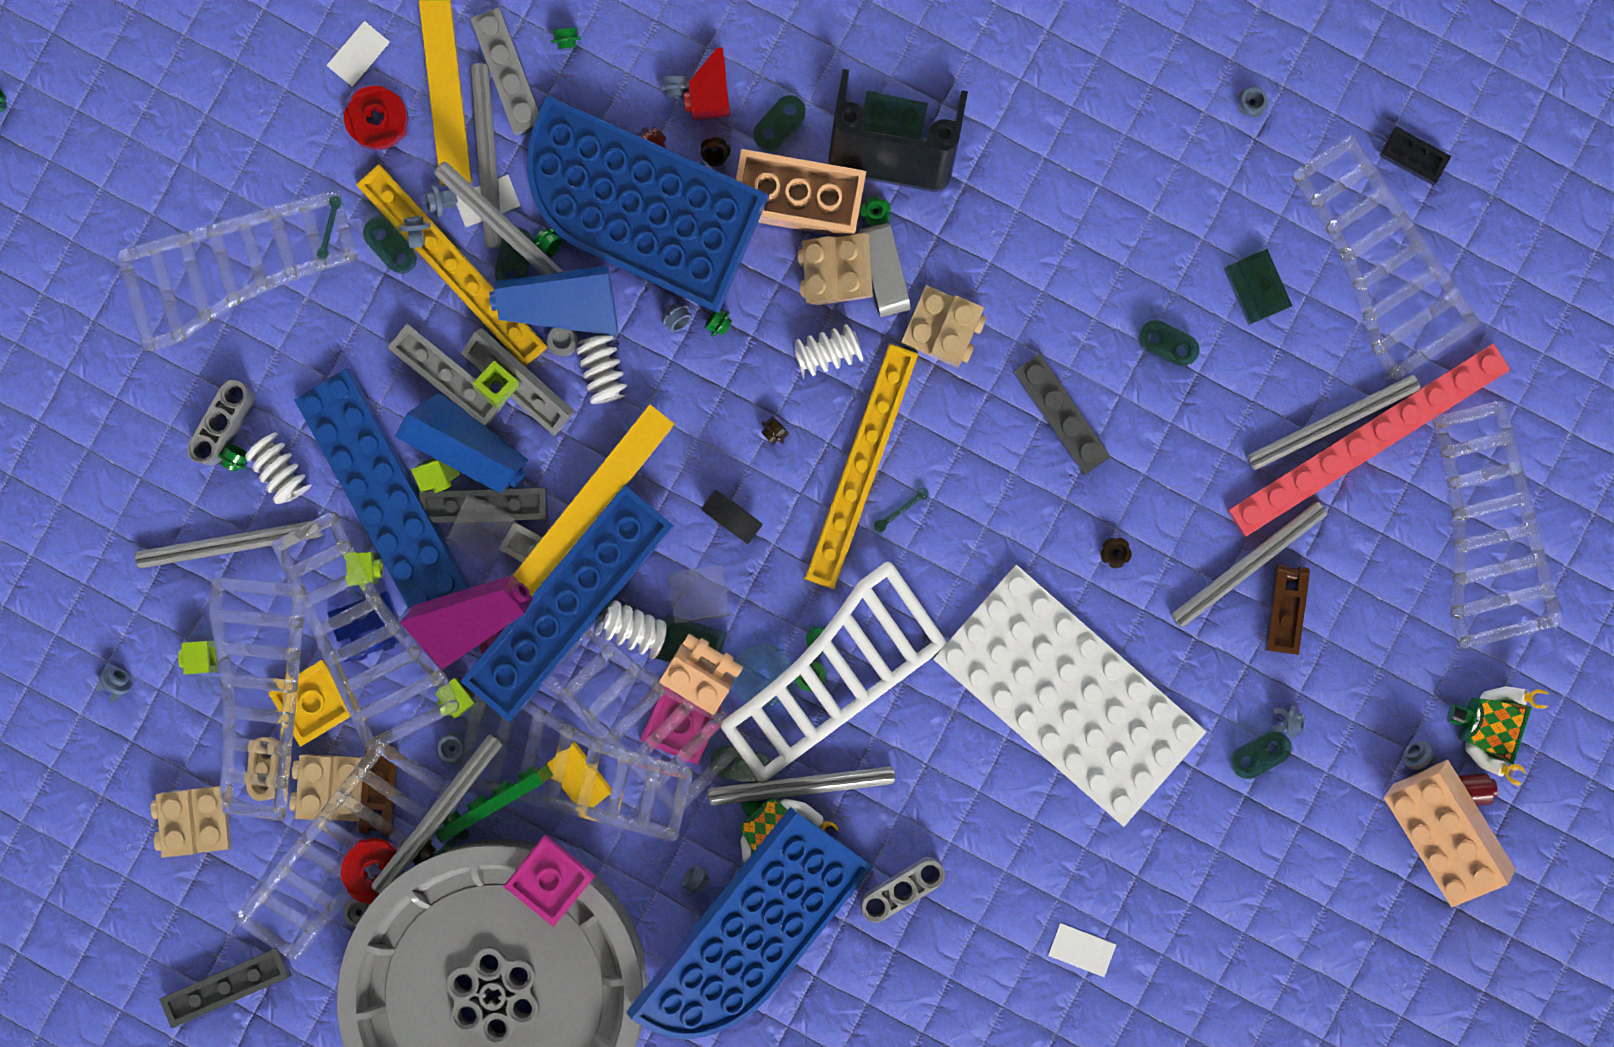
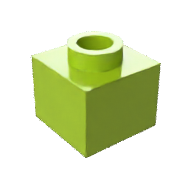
M493 361L473 382V387L476 392L498 410L517 390L519 384L518 380L496 361ZM493 384L502 385V389L498 393L492 392L491 386Z
M435 458L424 460L411 469L420 492L433 489L434 493L441 492L452 486L450 481L460 475L459 471Z
M346 553L347 585L379 584V578L383 577V561L378 559V553Z
M216 640L182 643V649L178 653V662L180 668H183V674L218 672Z
M461 676L453 678L435 693L439 698L436 702L438 707L446 716L452 715L453 718L460 717L479 702L475 694L460 682L462 680Z

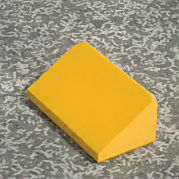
M575 741L547 763L555 780L583 814H586L613 792V789Z

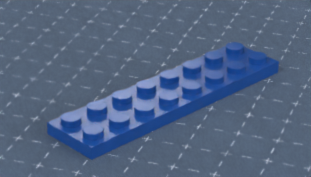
M351 369L342 370L294 399L408 609L416 604L471 588L438 527L430 519L431 515L428 509L425 510L421 503L416 487Z
M624 485L532 595L534 599L525 614L505 627L460 682L505 720L512 722L599 618L605 608L614 600L674 528V525Z

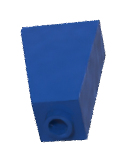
M609 266L496 281L494 291L489 292L492 311H498L499 320L597 334L618 335V322Z
M438 392L407 412L395 434L399 440L500 494L510 486L515 488L526 474L522 470L529 459L441 392Z

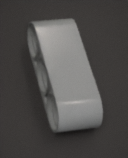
M890 223L859 229V233L869 234L872 290L879 316L884 317L911 310Z
M229 380L220 387L188 444V455L194 462L210 466L221 461L218 454L222 453L226 444L232 443L254 404L255 393L249 385L240 381ZM237 388H241L243 397L240 402L234 404L231 400L232 392ZM225 415L227 426L223 430L218 431L216 421L220 416ZM209 442L212 451L204 459L200 454V450L203 444Z
M933 857L922 858L863 895L861 900L863 916L871 922L878 923L884 921L938 888L945 878V872L941 863ZM933 865L938 868V875L934 880L926 881L921 877V871L925 866ZM899 882L909 883L911 885L910 894L905 897L896 896L894 893L895 885ZM874 898L884 902L883 910L877 914L869 912L866 908L867 903Z

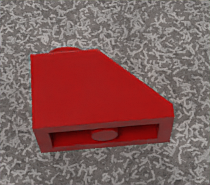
M723 47L715 49L689 81L690 92H684L685 110L692 111L693 120L730 117Z

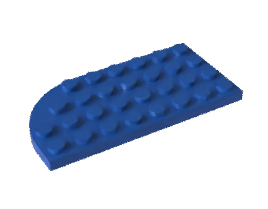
M546 95L529 140L527 174L531 193L541 215L560 237L585 252L714 312H720L770 196L769 194Z
M790 807L626 1011L627 1015L631 1020L657 1034L676 1039H694L709 1036L742 1021L758 1009L776 990L871 871L873 866L859 854Z

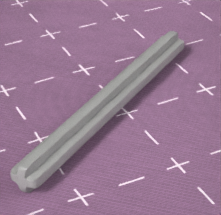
M477 63L471 66L480 189L481 195L500 211L489 67L485 63ZM483 220L485 246L490 249L502 247V237Z
M443 162L437 167L434 174L542 275L564 272L447 162Z
M1414 375L1408 376L1247 456L1248 463L1253 470L1259 469L1420 390V384Z
M1316 502L1305 509L1173 612L1171 616L1179 627H1184L1327 516L1325 508L1319 502Z
M318 520L137 551L135 553V562L139 568L152 567L318 538L322 536L323 530L321 522Z
M493 735L486 737L372 883L374 891L380 894L389 884L403 874L502 747L500 740Z
M889 766L715 787L708 789L707 797L710 806L770 798L890 785L895 782V771L893 767Z

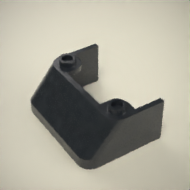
M843 69L833 121L828 163L835 166L866 171L865 180L931 192L944 190L949 185L953 172L968 91H961L955 121L941 119L934 122L929 128L927 141L864 130L866 114L863 108L856 103L845 101L849 70Z

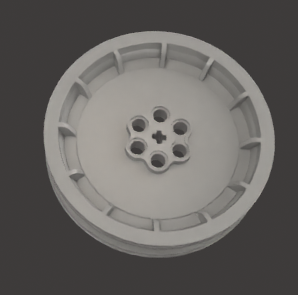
M490 839L469 842L443 850L409 869L389 884L371 903L355 927L344 953L337 988V1014L343 1046L636 1047L643 1026L631 1020L626 1011L648 985L645 957L638 933L618 897L597 875H595L554 927L503 887L537 845L536 843L510 839ZM490 954L495 956L498 960V968H487L483 962L484 955ZM513 968H524L528 973V979L523 982L517 981L513 976ZM458 975H468L472 979V988L465 989L461 987L458 983ZM491 990H500L501 994L498 998L494 997L491 999L488 994ZM520 999L529 1001L532 1011L526 1014L520 1012L516 1005L517 1001ZM466 1006L472 1007L476 1012V1020H466L462 1015V1008ZM493 1019L502 1020L506 1025V1032H495L492 1029L491 1021Z

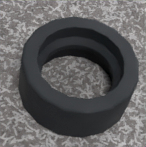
M716 489L701 508L703 512L747 544L751 542L763 525L759 520Z

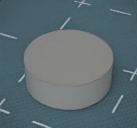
M553 327L547 334L548 348L557 356H570L578 348L579 338L575 330Z

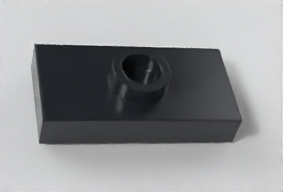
M1397 126L1392 130L1379 154L1383 159L1433 186L1437 184L1451 158L1445 152Z

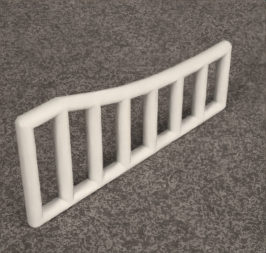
M885 562L857 583L820 636L798 660L749 702L721 722V729L757 779L765 782L938 654L947 642L891 562ZM886 577L931 640V643L918 653L913 649L872 590L873 586ZM862 598L906 659V662L892 672L851 615ZM842 626L846 628L881 678L879 682L867 691L831 641ZM822 651L856 697L855 700L843 709H840L810 667V664ZM799 675L803 677L830 715V718L817 728L813 726L786 688ZM775 696L778 697L805 735L804 738L792 747H789L761 708ZM750 716L754 718L779 753V756L766 766L762 764L736 728V726Z

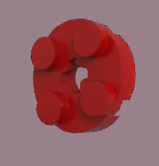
M379 85L366 86L353 94L352 100L344 111V124L349 135L363 148L373 150L387 149L406 136L409 119L408 111L404 102L397 94ZM374 110H377L379 114H384V119L381 120L379 125L368 122V119L373 117L372 112Z
M379 838L361 839L346 852L341 863L340 876L344 887L352 898L366 904H371L379 894L373 890L372 883L379 874H375L374 878L371 879L368 878V872L364 869L366 866H371L372 863L378 864V869L383 870L399 850L394 844Z

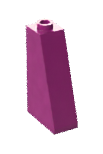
M513 575L416 604L408 610L400 624L441 669H444L525 614L534 598L523 583L519 582Z

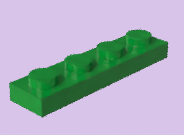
M547 764L539 769H536L534 765L530 766L517 775L520 780L512 785L507 780L492 789L494 795L488 799L481 795L468 803L466 806L469 810L460 814L456 810L450 813L442 822L444 825L435 831L437 838L441 843L540 786L553 776L552 771Z

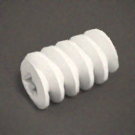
M847 324L843 326L842 335L835 328L831 329L830 339H828L824 332H820L818 343L811 335L807 337L806 346L799 339L795 340L794 351L803 379L805 369H808L812 376H816L818 365L825 373L828 372L829 362H832L839 369L841 358H844L848 365H852L854 354H856L861 362L864 361L856 333Z
M613 335L594 336L577 343L582 344L576 350L577 354L586 357L581 360L580 366L589 369L583 374L585 380L593 381L587 385V391L596 393L590 398L591 404L610 402L625 396L620 395V391L626 388L627 384L617 383L616 381L624 373L623 371L613 370V367L621 363L620 359H610V355L617 351V347H608L606 344L614 339Z
M274 432L255 443L246 454V460L255 462L252 466L253 471L256 473L262 472L259 480L262 483L269 482L266 491L268 493H276L273 501L276 504H281L301 496L311 487V484L306 486L300 485L306 476L305 474L297 476L293 474L299 465L298 463L287 465L292 454H280V451L285 447V443L274 445L273 441L279 435L277 432Z
M613 600L597 619L594 628L596 636L603 629H606L605 639L608 641L614 634H617L616 644L621 645L625 639H628L627 648L629 650L634 649L638 643V653L641 655L645 654L647 649L650 648V659H654L660 653L666 636V623L663 620H655L649 614L644 616L642 611L638 609L633 611L629 605L621 606V603L617 600Z

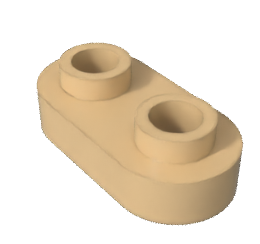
M260 737L254 740L249 748L246 789L249 796L257 801L271 800L280 791L283 747L274 737ZM269 748L271 749V757H270V758H269V756H268V754H267V751H268ZM266 779L269 782L268 789L265 788Z

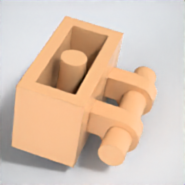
M688 634L665 669L659 683L714 715L730 691L734 678H737L742 671L743 666L733 661L734 657L728 653L723 655L708 646L710 642L702 637L699 640Z

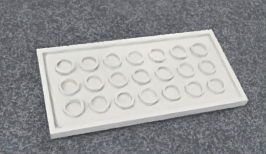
M1014 565L950 638L942 650L933 658L935 662L1123 827L1207 732L1017 565Z

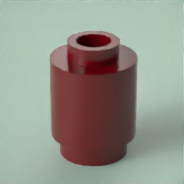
M1487 773L1458 776L1476 806L1491 805L1493 798L1497 797L1496 781L1490 779Z

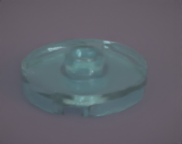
M767 644L751 646L743 651L735 661L743 666V669L738 677L734 678L733 686L740 698L749 702L788 669L792 662L787 654L776 646ZM762 669L767 670L769 673V679L764 682L757 678V673ZM794 680L786 687L789 692L792 689ZM775 696L763 707L775 705L780 700Z

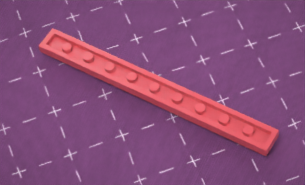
M1494 343L1487 346L1420 388V390L1409 395L1228 509L1227 512L1243 537L1248 536L1511 369Z

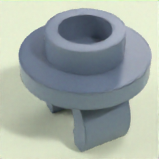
M430 186L429 193L425 194L428 212H433L435 217H442V209L455 207V203L458 202L457 196L452 190L439 193L437 186Z
M423 216L404 218V224L399 225V231H408L410 248L423 247V244H425L423 229L430 228L431 225L429 221H423Z
M109 667L100 675L101 682L97 684L99 692L103 689L112 692V696L109 699L112 703L130 690L132 680L123 669Z
M1291 706L1290 711L1283 708L1273 710L1274 714L1284 715L1285 723L1282 726H1272V730L1278 733L1288 732L1289 737L1296 738L1298 732H1303L1305 716L1304 713H1300L1298 706Z
M1426 741L1410 744L1402 756L1404 764L1417 773L1423 771V767L1429 762L1434 765L1438 764V759L1434 756L1432 746Z

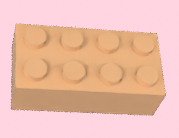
M741 149L736 180L770 195L758 223L836 237L854 235L856 233L866 171Z
M1448 759L1391 786L1384 799L1451 908L1509 884L1516 869Z

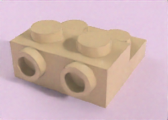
M859 233L836 238L826 236L802 241L803 249L798 251V261L804 267L805 280L800 282V293L803 298H806V303L825 305L873 297L869 234Z
M926 285L901 344L959 368L961 361L968 363L975 346L970 344L973 333L980 334L987 317L982 315L984 307L956 295L953 297Z
M307 753L299 755V761L295 760L292 767V778L298 780L297 792L291 793L289 803L290 811H295V819L359 822L365 757Z
M226 785L155 794L156 800L151 802V815L153 819H158L159 832L154 834V847L156 851H161L162 858L232 848Z

